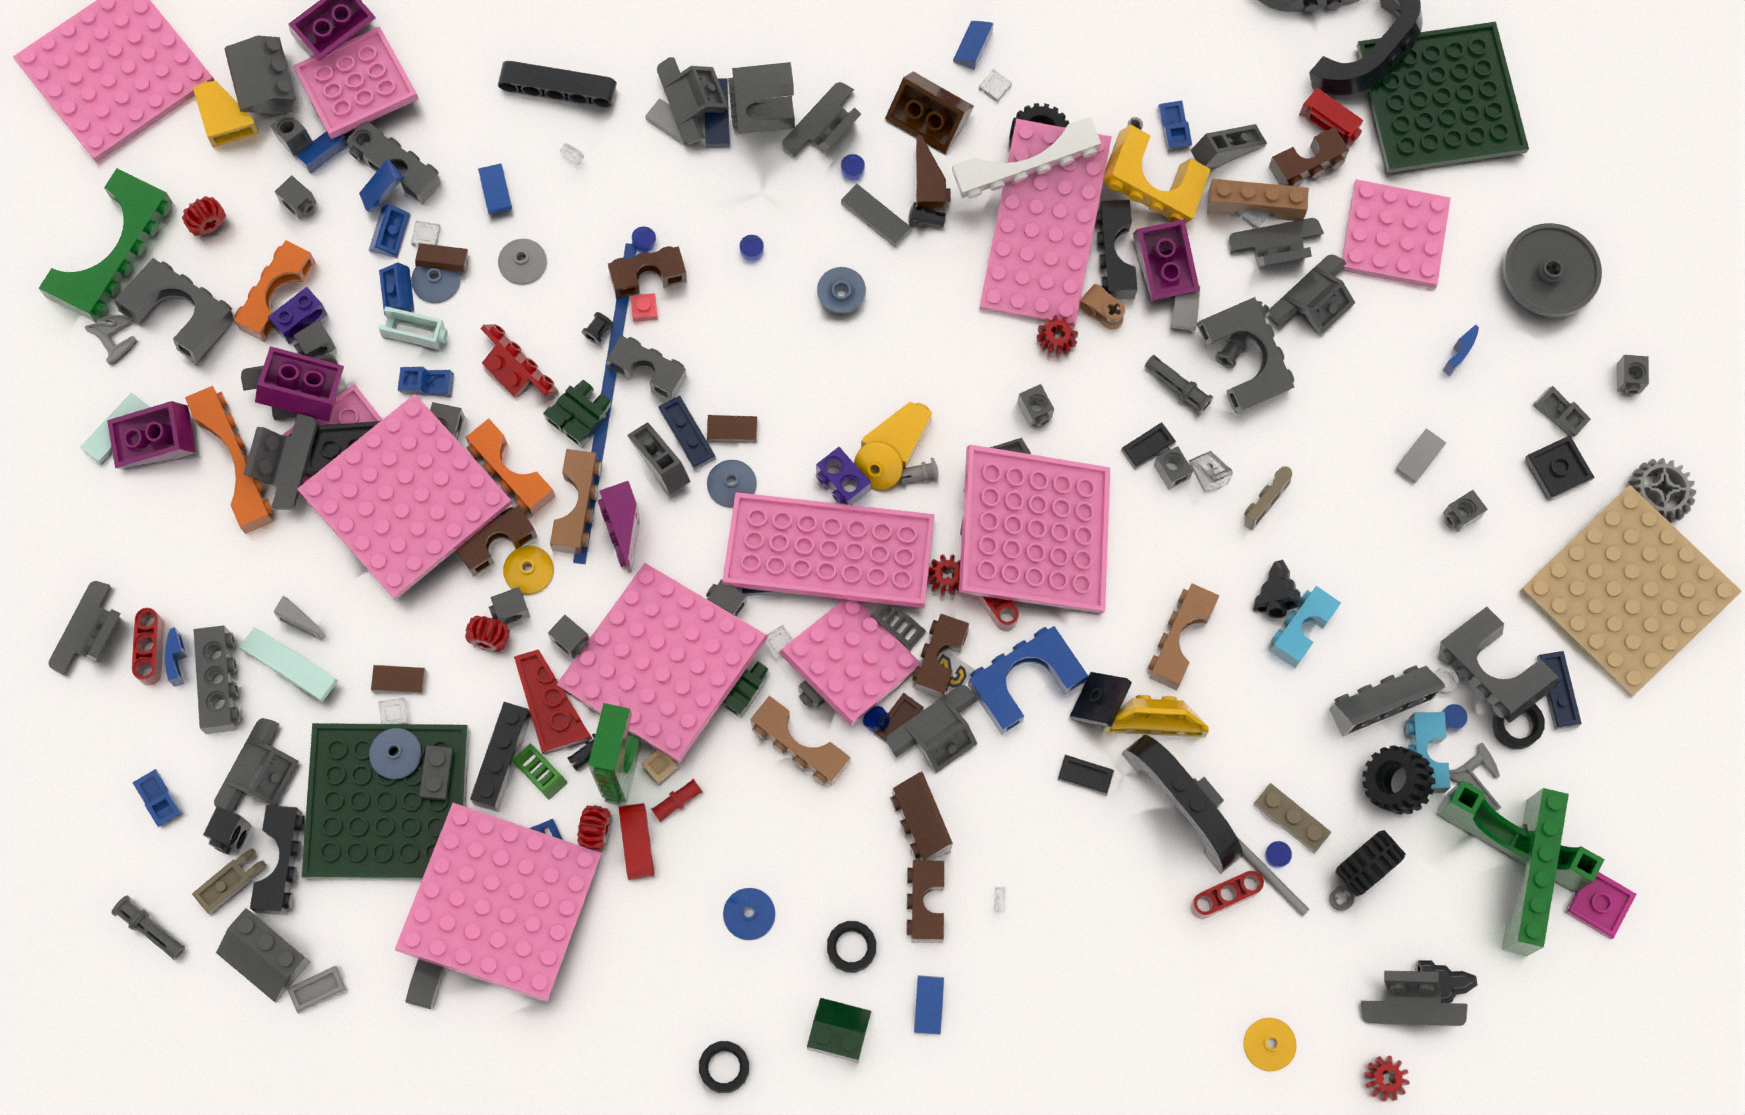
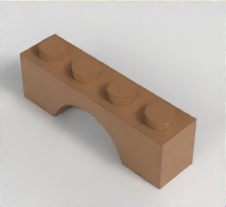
M1212 179L1208 190L1207 213L1231 215L1240 210L1260 209L1275 214L1279 220H1303L1308 210L1309 188Z
M566 449L562 474L564 480L572 484L578 491V500L576 506L568 515L554 520L550 539L552 551L582 555L583 547H588L589 533L586 532L587 523L591 524L593 520V509L590 508L591 500H596L597 485H594L595 476H600L601 462L598 461L595 452Z
M1191 583L1188 590L1183 588L1178 599V603L1182 604L1179 612L1173 611L1168 625L1172 626L1169 634L1163 633L1158 647L1162 648L1159 656L1153 655L1147 668L1152 670L1149 676L1150 679L1177 691L1190 663L1180 649V633L1191 625L1207 624L1220 595Z
M769 695L750 719L753 726L752 731L763 739L766 736L773 741L772 746L780 753L784 754L787 752L794 757L792 761L804 770L807 767L814 773L812 775L813 778L822 785L828 783L832 786L851 763V757L831 742L820 747H806L796 742L788 730L790 711Z

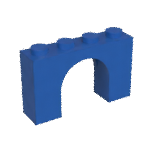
M1055 626L1049 629L1046 627L1040 629L1034 634L1035 638L1029 642L1025 640L1019 642L1012 648L1013 652L1006 656L1004 653L998 655L991 661L992 665L985 669L979 667L970 674L971 678H969L968 686L976 695L1001 735L1023 722L1024 714L1011 697L1006 686V677L1014 667L1023 663H1035L1043 666L1049 671L1065 695L1085 683L1088 678V674Z

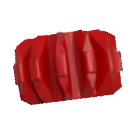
M204 196L200 200L197 198L194 203H189V207L183 210L182 220L190 233L194 236L200 235L204 237L207 233L212 234V231L219 229L218 226L225 222L226 214L221 204L214 197L208 198Z
M1057 315L1053 316V321L1046 318L1043 322L1044 325L1038 326L1037 331L1039 334L1036 336V341L1041 342L1040 350L1048 349V356L1052 355V352H1056V356L1059 358L1062 351L1068 355L1071 352L1070 347H1076L1077 341L1075 339L1078 337V332L1073 330L1075 327L1074 322L1066 324V316L1062 318V321L1058 320ZM1055 334L1060 335L1059 339L1055 338Z
M944 554L940 555V562L933 559L931 561L933 567H929L928 575L930 576L927 583L933 584L931 587L933 592L941 589V597H944L945 591H949L951 597L955 596V589L959 592L960 560L954 562L955 555L953 554L949 560H946ZM943 573H945L946 575H948L949 573H951V574H952V578H950V577L943 578Z
M474 616L470 618V622L467 624L465 638L474 647L498 652L505 648L510 630L506 624L494 618Z
M587 805L584 808L577 833V841L580 846L591 850H601L604 847L611 823V814L607 808L597 805Z
M1379 1056L1375 1058L1376 1064L1372 1062L1367 1064L1371 1072L1363 1073V1077L1370 1079L1371 1082L1366 1083L1364 1086L1365 1088H1374L1371 1092L1373 1098L1380 1093L1381 1102L1387 1101L1388 1096L1392 1101L1398 1099L1397 1093L1400 1095L1406 1093L1401 1085H1409L1410 1081L1403 1079L1402 1076L1409 1072L1407 1069L1399 1070L1402 1061L1398 1060L1393 1064L1392 1056H1387L1385 1062ZM1388 1073L1390 1075L1388 1080L1391 1083L1384 1084L1383 1075Z

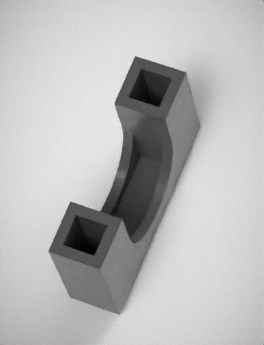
M791 62L732 68L733 77L728 78L732 126L737 125L738 134L795 128L792 101L794 84Z
M152 258L114 299L118 311L139 324L156 304L165 299L181 298L189 301L195 307L193 316L173 338L177 351L197 363L234 322L232 308L225 301H218L213 298L212 294L204 287L198 288L186 275H179L174 272L168 263L164 261L160 263Z
M1255 297L1196 323L1206 346L1230 335L1238 334L1252 339L1260 349L1262 362L1256 376L1249 381L1226 390L1235 413L1295 387L1293 384L1294 376L1284 364L1283 351L1279 346H1276L1273 339L1275 336L1271 325L1266 323L1263 316L1265 314L1264 308L1259 301L1257 302Z
M1486 606L1444 638L1440 643L1439 653L1441 659L1446 664H1451L1457 670L1459 677L1464 682H1469L1475 688L1476 694L1482 700H1487L1493 706L1492 708L1497 716L1505 718L1511 723L1555 689L1558 676L1541 659L1520 675L1510 679H1498L1484 672L1478 663L1477 656L1483 649L1502 636L1504 623Z

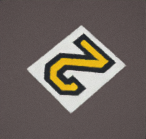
M943 651L937 658L942 666L953 670L948 691H952L959 685H965L970 674L975 670L947 651Z

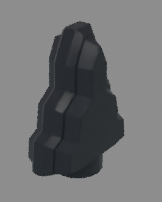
M1283 559L1273 563L1268 572V580L1261 586L1260 595L1255 598L1253 605L1255 612L1267 614L1272 618H1282L1286 616L1287 610L1299 607L1298 604L1301 603L1300 591L1296 589L1295 582L1290 579V570Z
M1432 960L1418 961V971L1439 972L1442 1003H1452L1456 995L1466 994L1478 985L1477 977L1465 971L1452 972L1446 965H1435Z

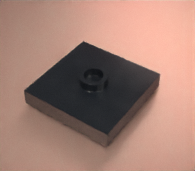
M1570 435L1525 457L1549 500L1586 484L1595 478Z
M1090 672L1070 717L1076 721L1112 727L1132 682L1124 677Z

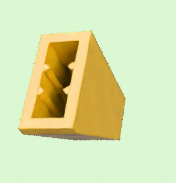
M206 81L199 86L193 87L206 135L213 148L259 134L252 117L247 112H240L238 103L217 81Z
M907 403L865 435L861 441V447L875 441L887 443L897 450L902 459L903 468H907L932 420V411H929L930 409L922 403Z

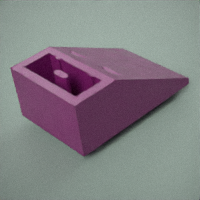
M625 481L599 490L602 499L597 501L604 522H606L612 544L617 543V545H614L620 566H626L628 573H630L633 568L640 515L629 481Z

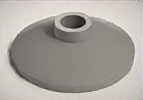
M516 239L509 242L503 247L498 257V267L503 277L514 284L520 285L529 284L539 279L547 265L545 251L537 242L530 239ZM524 255L526 257L523 261L517 260L519 256Z

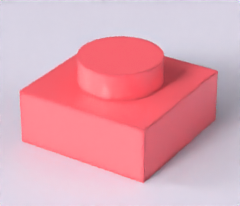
M655 293L631 295L633 322L658 319Z

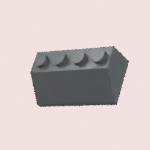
M1417 665L1404 670V675L1395 678L1394 675H1390L1380 680V685L1372 687L1369 684L1358 689V694L1351 697L1348 694L1339 696L1334 699L1335 703L1329 710L1343 737L1433 700L1445 688L1444 683L1427 666L1418 669Z

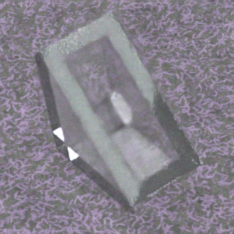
M1212 451L1189 460L1190 466L1205 494L1228 485L1233 475L1232 469Z

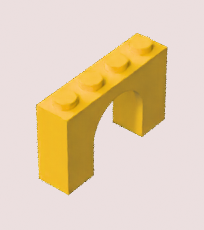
M1131 124L1119 131L1105 169L1103 183L1107 184L1110 189L1127 195L1130 200L1149 207L1150 211L1164 215L1169 218L1170 222L1185 219V223L1192 220L1211 169L1190 158L1179 165L1170 190H1158L1150 185L1142 170V159L1150 135Z

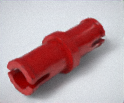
M692 779L675 793L674 791L670 792L668 798L654 808H651L658 820L662 822V820L676 810L685 808L684 804L703 791L695 780Z

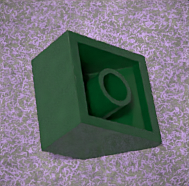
M820 998L807 1050L859 1063L871 1010Z

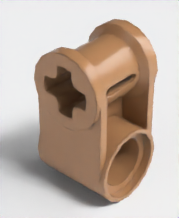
M1093 284L1080 299V309L1109 329L1119 328L1124 319V304L1100 285Z

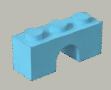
M1315 586L1312 592L1306 590L1301 597V608L1298 612L1294 609L1284 621L1288 624L1284 631L1279 629L1271 640L1274 646L1270 651L1294 668L1297 667L1314 643L1303 634L1302 624L1311 622L1323 629L1341 604L1340 601L1318 586Z
M1414 712L1409 717V720H1406L1405 724L1406 735H1410V745H1408L1407 749L1423 755V758L1430 762L1428 766L1434 770V774L1431 777L1435 778V784L1431 785V789H1434L1433 793H1445L1451 788L1449 763L1436 762L1429 757L1427 752L1429 743H1441L1447 737L1445 712Z

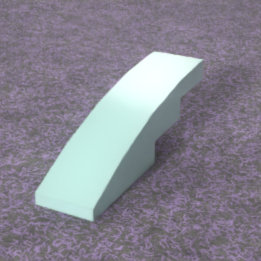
M256 627L252 629L239 647L245 653L262 662L266 667L322 702L338 682L337 679Z

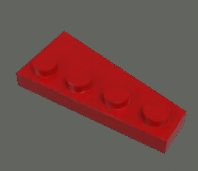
M539 649L514 656L542 754L592 739L564 690L557 685L558 681Z

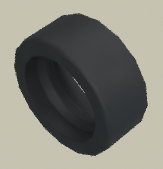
M1536 704L1525 711L1533 722V730L1525 738H1516L1510 735L1504 726V718H1500L1495 713L1492 728L1496 738L1503 745L1511 749H1523L1531 746L1541 737L1545 729V719L1542 711Z
M846 921L838 924L831 931L827 939L829 959L837 969L844 972L856 973L864 970L872 963L876 954V939L873 932L867 925L858 921ZM853 931L865 938L867 951L861 960L847 962L838 955L836 943L843 933Z
M718 1041L709 1045L703 1051L699 1060V1073L703 1083L710 1090L717 1093H731L738 1090L746 1082L749 1075V1061L745 1051L739 1045L730 1041ZM721 1051L733 1053L740 1063L738 1076L728 1083L715 1081L708 1071L710 1059Z

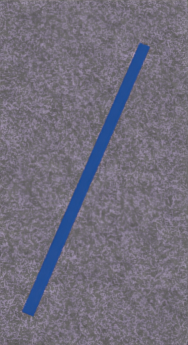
M626 243L623 258L636 257L638 244ZM629 296L616 299L607 358L620 336H623ZM606 361L601 394L607 397L612 404L617 373L608 369ZM611 406L605 414L606 421L601 424L593 438L591 452L596 453L601 466ZM595 476L594 485H597V490L600 476ZM591 500L590 508L593 509V515L596 500ZM587 523L586 532L589 533V539L592 523ZM583 547L582 555L574 554L573 563L586 564L588 547Z

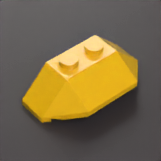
M1137 695L1136 698L1130 699L1119 710L1112 727H1103V732L1206 737L1209 727L1183 700H1177L1174 696L1151 699L1149 695Z

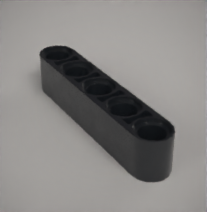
M504 61L497 86L511 93L608 108L612 106L617 82L610 77L515 61Z

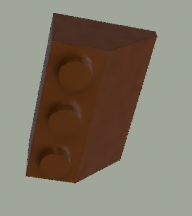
M913 71L903 77L885 119L916 137L917 135H922L926 143L947 153L965 127L974 105Z
M923 771L895 786L892 790L893 796L890 797V801L895 812L899 810L903 820H900V825L904 834H909L913 843L910 844V849L914 858L931 861L951 853L953 842Z

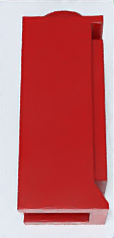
M1316 88L1304 102L1299 113L1300 116H1306L1308 120L1324 131L1335 127L1346 146L1350 141L1355 142L1362 133L1360 127L1363 119L1319 88Z

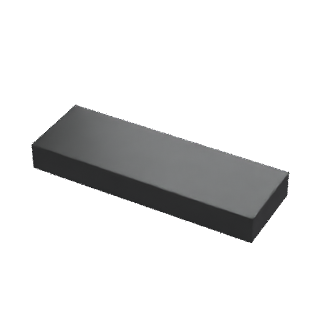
M858 184L841 199L842 205L894 247L911 231V227Z

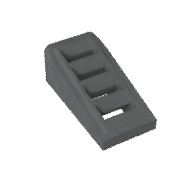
M880 604L871 615V618H874L877 623L894 635L910 651L926 633L923 627L897 605ZM889 609L891 612L884 620L881 617ZM897 615L899 617L897 622L893 626L889 625ZM904 622L908 624L901 633L897 632ZM912 628L916 630L909 640L905 639V636Z

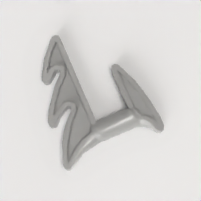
M106 315L103 317L104 320L111 323H94L85 326L86 331L95 334L108 352L106 362L108 364L119 359L136 342L135 337L131 336L115 345L110 338L134 323L133 320L125 315Z
M1479 743L1478 752L1474 757L1461 767L1449 770L1450 778L1459 783L1464 780L1485 792V799L1494 810H1499L1501 808L1499 803L1472 772L1480 764H1483L1495 779L1500 777L1492 755L1483 743Z

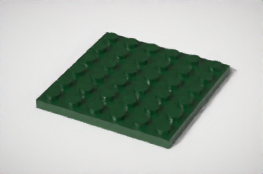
M1496 21L1420 32L1412 49L1403 55L1399 64L1392 68L1382 81L1367 90L1387 173L1527 153L1529 150ZM1381 38L1358 41L1357 50L1359 58L1365 57Z
M312 723L302 878L422 880L452 803L465 806L468 725ZM392 728H401L411 732L418 739L422 749L421 761L412 774L402 779L382 777L374 770L369 758L370 747L374 739L380 733ZM426 745L450 747L454 750L447 801L422 799L419 797ZM392 748L389 752L390 755H397L398 748Z

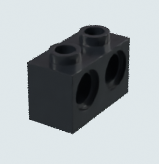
M217 806L203 836L210 840L208 844L215 847L214 849L227 855L231 851L239 854L252 825L242 816Z

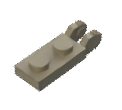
M1284 466L1279 468V471L1277 470L1274 474L1273 484L1271 486L1267 484L1259 494V501L1256 504L1251 503L1244 513L1246 516L1244 526L1253 530L1279 499L1291 482L1292 469L1290 467Z
M251 848L236 860L233 859L192 893L209 915L252 881L251 878L256 877L266 868L267 865L264 861L257 862L246 872L241 868V866L247 864L257 854L254 849Z

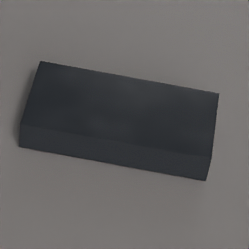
M1161 422L1122 447L1121 452L1136 470L1155 458L1163 449L1175 445L1176 440Z
M1065 755L1057 780L1107 795L1114 770Z

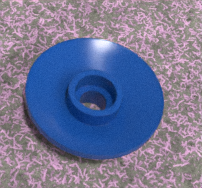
M740 889L734 892L725 903L723 910L724 923L729 932L739 939H759L766 935L774 924V904L770 897L759 889ZM745 909H753V916L746 917L744 915Z

